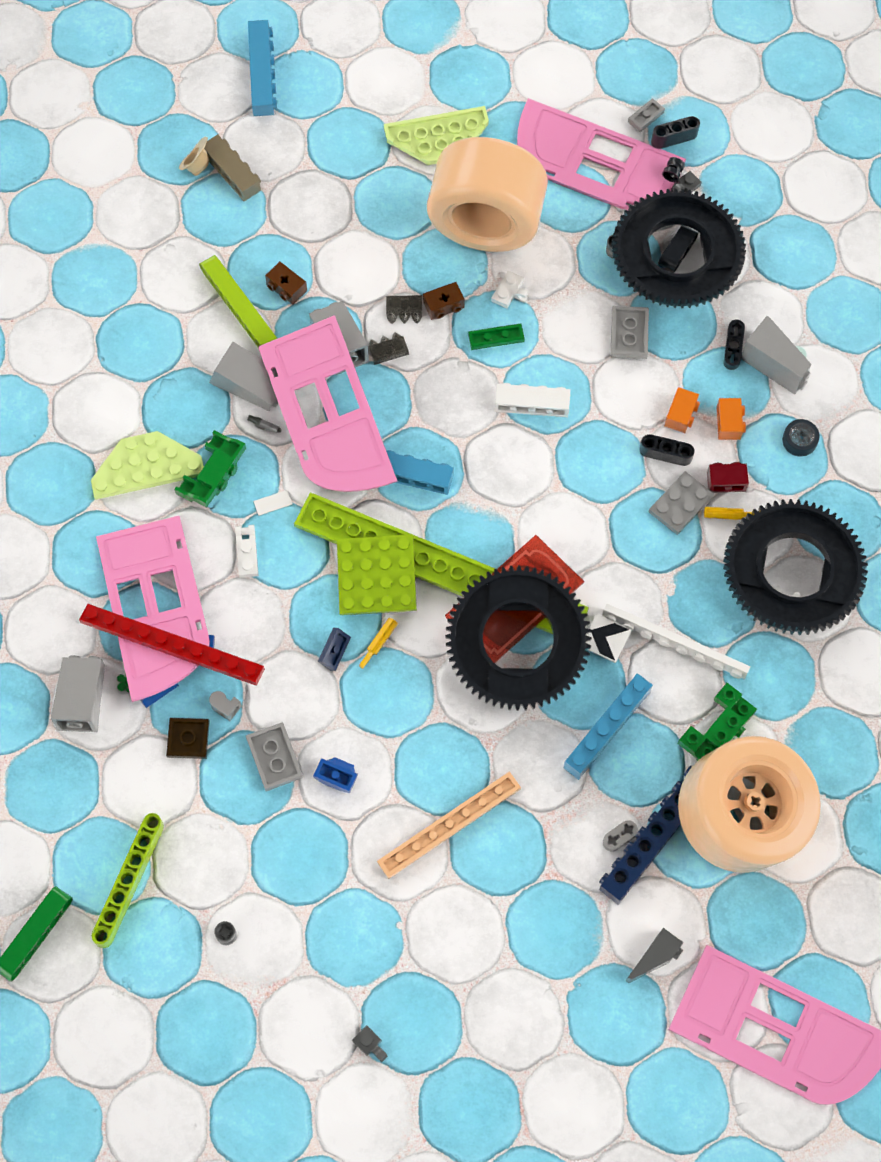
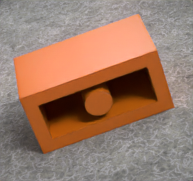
M678 387L664 426L686 433L687 427H692L695 418L692 417L693 411H698L700 402L697 401L699 394Z
M719 398L716 406L718 440H741L742 434L746 432V422H743L742 416L745 415V406L742 405L741 398Z

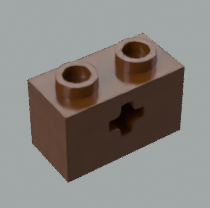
M280 261L265 275L267 287L271 291H276L285 302L288 301L292 305L307 292L306 281Z
M457 282L423 293V304L431 320L443 318L452 312L457 313L465 306V299Z

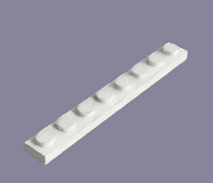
M608 603L603 610V617L640 633L644 638L657 640L662 646L675 648L680 654L691 655L698 662H706L717 670L727 671L735 678L745 679L751 667Z

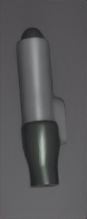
M252 415L248 416L247 420L262 430L268 429L275 433L282 431L279 426Z

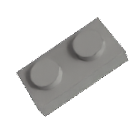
M652 98L628 118V123L639 132H642L664 113L665 108Z

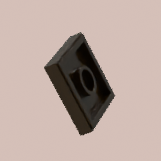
M170 718L167 758L207 759L210 720Z

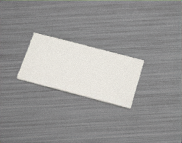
M287 490L253 501L258 516L293 505Z

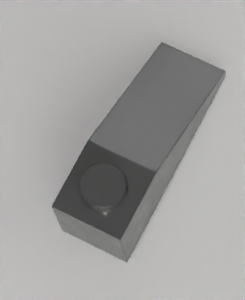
M662 928L626 981L631 983L670 963L672 958L677 960L683 952V949L680 947L684 942L665 928Z

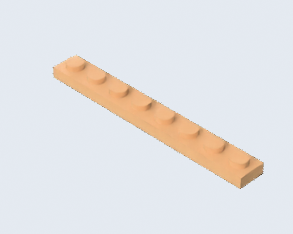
M509 771L377 861L378 865L387 878L390 879L521 790V786Z

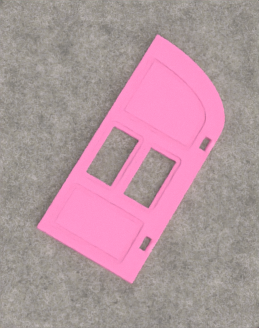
M529 98L519 121L517 145L534 155L546 172L555 175L553 177L547 174L548 180L620 209L628 210L629 206L626 203L634 205V201L639 202L641 197L645 199L646 194L652 197L654 191L658 195L660 190L666 193L667 189L671 191L675 182L667 181L662 176V172L667 167V162L671 157H677L684 163L686 161L683 157L654 148L649 144ZM597 134L633 148L626 163L590 150L589 147L595 135ZM583 158L621 172L614 187L577 174L576 172Z
M335 315L258 346L302 469L310 481L322 488L341 492L365 491L397 482ZM276 368L278 376L275 378L271 370ZM346 370L360 408L339 416L325 378ZM315 383L329 421L308 429L294 391ZM303 451H306L309 458L306 461L302 454Z
M180 516L96 536L113 613L123 616L117 584L139 579L147 616L133 620L209 646L208 630ZM181 541L182 548L180 549L177 548L176 542ZM173 570L181 607L159 613L151 576ZM197 622L201 623V630H197ZM118 637L132 702L150 697L170 688L186 678L199 666Z
M706 945L668 1029L811 1102L822 1105L836 1104L852 1097L863 1089L881 1069V1030ZM760 983L805 1005L796 1027L751 1006ZM745 1017L790 1039L781 1062L736 1040ZM699 1034L711 1039L709 1044L698 1039ZM796 1082L807 1087L806 1092L796 1088Z

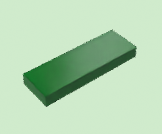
M521 323L468 331L471 350L525 342Z

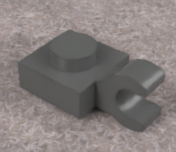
M689 171L678 179L672 189L676 188L678 193H680L681 189H684L685 193L690 189L692 193L701 187L702 182Z
M367 1025L352 1039L353 1043L366 1056L372 1052L381 1062L388 1057L378 1046L382 1040Z

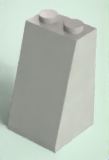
M343 301L334 302L325 308L316 309L309 313L311 325L335 315L354 367L356 368L369 362L368 344Z
M766 316L747 339L741 359L795 395L799 389L802 391L808 383L807 379L811 375L809 371L812 364L769 316Z
M232 342L214 370L209 383L267 411H270L272 406L276 408L278 400L263 359ZM276 368L271 369L274 378L277 377L278 373L276 371Z
M70 655L69 658H62L51 713V720L58 731L98 732L105 664L99 657L89 656L88 658H81L76 655Z

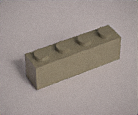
M217 134L207 141L204 149L209 155L210 164L243 201L261 191L259 176L251 172L246 162H242L237 151H233L230 148L226 139H222Z

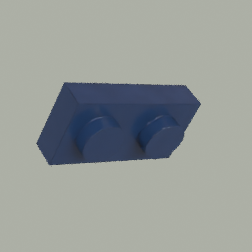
M333 628L318 662L330 671H336L351 637L341 629Z

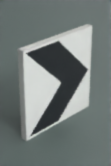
M596 614L589 628L591 633L586 634L592 637L591 641L586 642L591 645V648L586 650L616 663L632 629Z

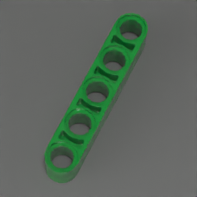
M57 886L50 890L0 957L1 976L12 982L19 975L71 905L73 897Z

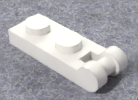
M248 525L245 528L236 526L239 578L259 576L255 526ZM242 535H249V539L242 540Z

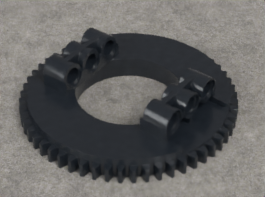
M674 188L673 193L669 189H667L666 193L660 190L659 195L654 191L652 197L646 194L645 199L641 197L639 202L634 201V206L630 205L629 209L624 211V215L620 216V221L618 220L617 226H615L612 240V257L615 259L614 265H617L616 270L620 271V277L624 276L623 281L628 282V287L634 288L633 292H639L640 297L643 295L646 297L645 300L650 299L652 303L658 302L660 306L664 304L666 307L670 305L674 308L677 306H681V308L688 306L691 308V305L698 307L700 303L705 305L706 301L711 303L713 298L718 299L719 294L723 296L725 290L729 291L730 286H733L734 282L738 280V276L743 269L746 254L745 237H742L741 225H737L738 220L733 219L734 214H728V208L723 210V204L717 206L718 200L711 202V196L705 199L704 193L698 196V191L692 194L690 189L687 193L684 192V189H681L680 193H678L676 188ZM669 225H684L693 228L700 233V243L703 248L705 264L698 270L690 273L668 272L660 268L652 260L648 242L649 238L658 229Z
M782 499L780 505L777 501H774L773 506L768 502L765 508L761 505L758 511L753 509L752 514L747 513L746 519L742 518L741 524L737 523L736 529H733L729 536V542L726 544L725 548L727 549H725V557L723 559V562L726 563L723 569L727 570L724 573V577H728L726 584H731L728 590L734 592L732 598H737L736 604L742 605V611H748L747 616H754L753 621L758 619L761 626L765 623L768 629L774 627L776 632L780 629L783 634L786 631H790L791 635L794 632H798V635H801L805 631L809 635L811 630L816 634L819 628L823 632L826 626L830 629L833 623L838 625L840 619L843 621L846 615L849 616L851 610H854L856 604L860 601L859 597H862L863 590L866 587L864 583L867 581V578L864 576L868 573V570H865L868 563L864 562L867 557L862 555L865 550L864 548H859L862 542H855L858 535H851L854 531L853 528L846 529L849 525L848 522L841 524L842 517L836 519L837 513L830 515L829 508L823 511V505L816 508L815 502L808 506V501L805 500L804 504L801 505L800 499L797 500L796 504L793 503L792 499H789L788 504ZM797 538L805 540L819 549L825 558L821 571L822 578L819 591L805 597H792L774 589L763 574L768 546L781 539Z
M518 565L516 571H514L512 566H510L509 571L502 567L501 573L494 569L493 576L488 571L486 579L480 575V583L473 580L474 587L467 585L468 592H461L464 598L457 597L459 605L453 604V608L456 611H450L449 613L453 619H448L447 623L452 626L446 627V631L450 632V634L445 635V638L451 640L446 643V647L451 648L447 651V654L453 655L449 658V662H455L452 670L458 669L455 674L456 677L462 676L460 683L467 682L466 689L473 688L472 695L478 692V699L480 700L482 697H485L486 704L492 700L493 707L500 703V709H503L506 704L508 710H511L512 706L515 705L516 711H519L520 706H523L524 711H527L528 705L533 710L536 703L540 707H543V701L549 705L551 703L550 698H553L555 701L558 700L557 694L564 696L563 689L569 691L571 689L569 684H576L574 678L579 679L581 676L577 671L583 672L585 668L581 664H587L588 662L583 657H589L590 655L585 650L591 648V645L586 642L591 641L592 637L586 635L591 633V629L585 628L590 624V621H584L588 614L581 613L585 607H578L581 600H574L576 593L569 594L570 586L564 589V581L558 584L559 577H555L552 580L551 573L544 576L543 569L538 574L536 567L531 572H529L528 566L525 567L524 571H522L520 565ZM496 611L540 612L547 619L553 633V646L550 655L540 666L535 669L501 668L490 659L484 647L483 632L487 621Z

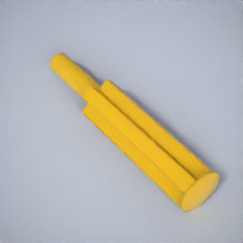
M704 508V518L741 520L746 517L747 513L752 514V512H744V509Z
M387 619L368 646V653L359 664L360 668L363 669L371 657L378 654L397 627L398 623L394 619Z

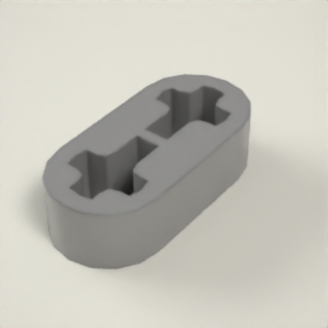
M630 820L619 824L604 836V848L614 852L624 846L637 834V825ZM625 826L627 828H633L631 831V835L629 833H626L622 836L621 833L624 832ZM617 836L619 837V839H617L615 842L616 846H614L613 844H607L609 841V837L611 839H614Z

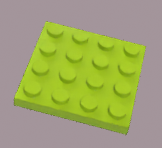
M413 534L337 539L340 615L417 611Z

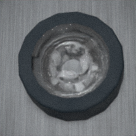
M797 419L790 422L786 427L782 438L783 446L792 455L799 457L807 456L816 449L820 434L818 428L812 422L805 419Z

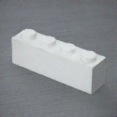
M497 384L495 412L568 417L571 389L564 387L548 388L546 386L534 387L526 384Z

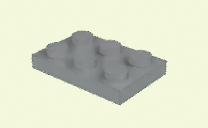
M612 307L611 357L647 359L649 308Z
M685 471L651 506L648 512L678 535L713 498L714 493Z
M283 722L246 735L265 791L303 778Z

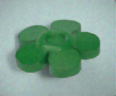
M126 673L125 676L123 674L118 675L117 681L120 682L117 685L118 690L123 692L126 689L130 693Z

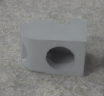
M221 691L213 692L209 697L212 709L228 721H231L242 707L238 699L233 697L230 701Z

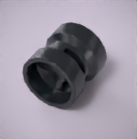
M671 157L667 162V167L662 172V176L667 181L677 182L680 173L685 167V163L677 157Z

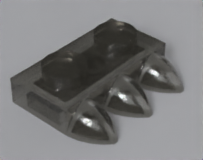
M422 295L386 296V315L388 321L393 324L399 315L400 320L405 324L411 315L413 321L419 323L422 318Z
M394 332L391 340L386 336H382L380 343L373 339L369 341L368 348L374 365L409 355L404 337Z

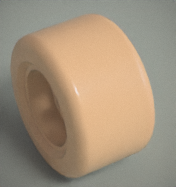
M470 137L455 141L448 145L438 158L427 201L428 217L441 234L465 247L488 252H504L521 248L534 238L538 230L548 185L546 171L540 161L530 152L504 140L489 137Z
M747 736L731 740L699 759L685 776L678 799L680 823L687 840L695 851L716 867L739 873L756 872L784 862L798 854L814 835L819 822L821 808L818 785L807 763L787 745L774 739L760 736ZM742 778L753 782L754 788L747 789ZM731 786L740 793L738 801L730 800L727 797ZM766 806H769V817L764 813ZM739 808L743 813L739 823L730 812L732 809ZM751 817L759 818L762 829H750Z

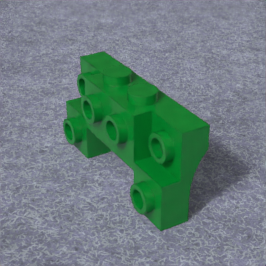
M215 430L212 433L213 438L211 441L205 443V449L213 454L197 476V481L184 475L180 487L176 486L174 489L175 493L190 502L195 501L206 508L215 495L218 496L221 491L225 490L229 478L237 472L238 460L246 450V444L242 441L227 437Z
M726 683L714 698V701L725 709L704 735L690 726L677 744L698 761L735 737L740 738L746 730L744 726L755 714L757 708L742 698V693L729 683Z

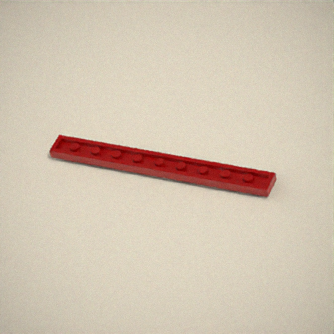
M91 604L86 605L79 618L81 624L257 686L265 670L263 665Z

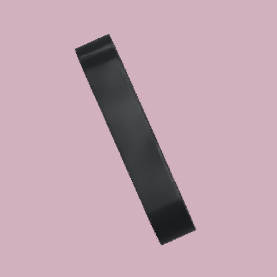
M738 319L732 320L727 330L723 364L729 370H735L739 367L742 356L745 324ZM734 326L738 327L737 335H734ZM731 341H736L739 344V347L732 348L729 345V343ZM731 354H735L734 363H730Z

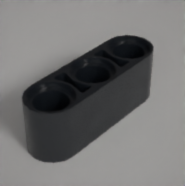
M689 116L655 126L651 145L654 148L662 149L695 139L698 135L700 120L697 117Z
M681 225L660 257L658 265L675 273L695 243L699 233L687 226Z
M647 434L642 438L639 450L644 457L681 466L689 465L695 453L694 447L689 443ZM645 444H650L653 447H646ZM667 448L670 452H666L663 449ZM681 453H687L689 456H683Z

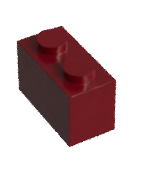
M717 462L710 464L707 470L708 489L712 493L746 492L749 485L747 463L733 462L731 464H722Z

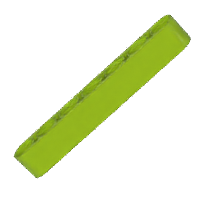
M216 255L199 263L203 274L257 347L278 339Z
M149 813L144 817L92 931V940L100 948H107L113 943L161 836L164 824L156 813ZM151 821H158V825L155 828H149ZM143 839H150V843L147 846H140ZM140 857L142 859L140 864L132 865L134 858ZM133 876V881L130 884H124L125 877ZM118 895H124V900L121 903H115V898ZM116 914L113 922L109 923L106 921L108 915ZM101 933H107L106 940L98 942V936Z

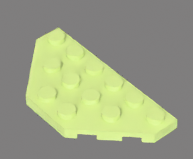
M485 106L383 125L387 143L427 165L437 164L441 152L451 143L464 138L479 137L488 126L489 119Z
M158 431L121 439L91 479L94 498L97 500L182 481L184 475L196 478L204 467L202 457Z

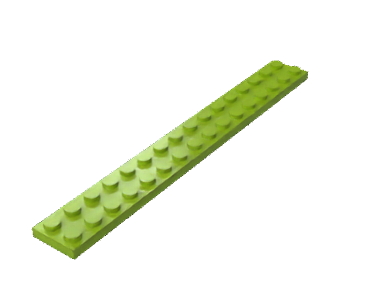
M311 492L294 523V527L337 544V539L411 535L406 531ZM413 535L416 578L462 596V591L468 592L467 585L474 587L473 580L480 583V575L485 579L487 578L486 573L488 571L492 576L494 575L495 568ZM580 603L578 604V607H579V606H584V607H585V609H584L581 613H587V612H588L589 607H587V606H585V605H582V604H580ZM498 611L527 624L540 614V612ZM543 615L532 624L536 628L553 634L549 622Z

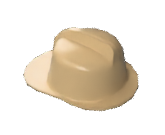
M203 137L191 153L183 159L179 166L180 170L187 169L197 176L206 169L209 164V155L204 147L208 137Z

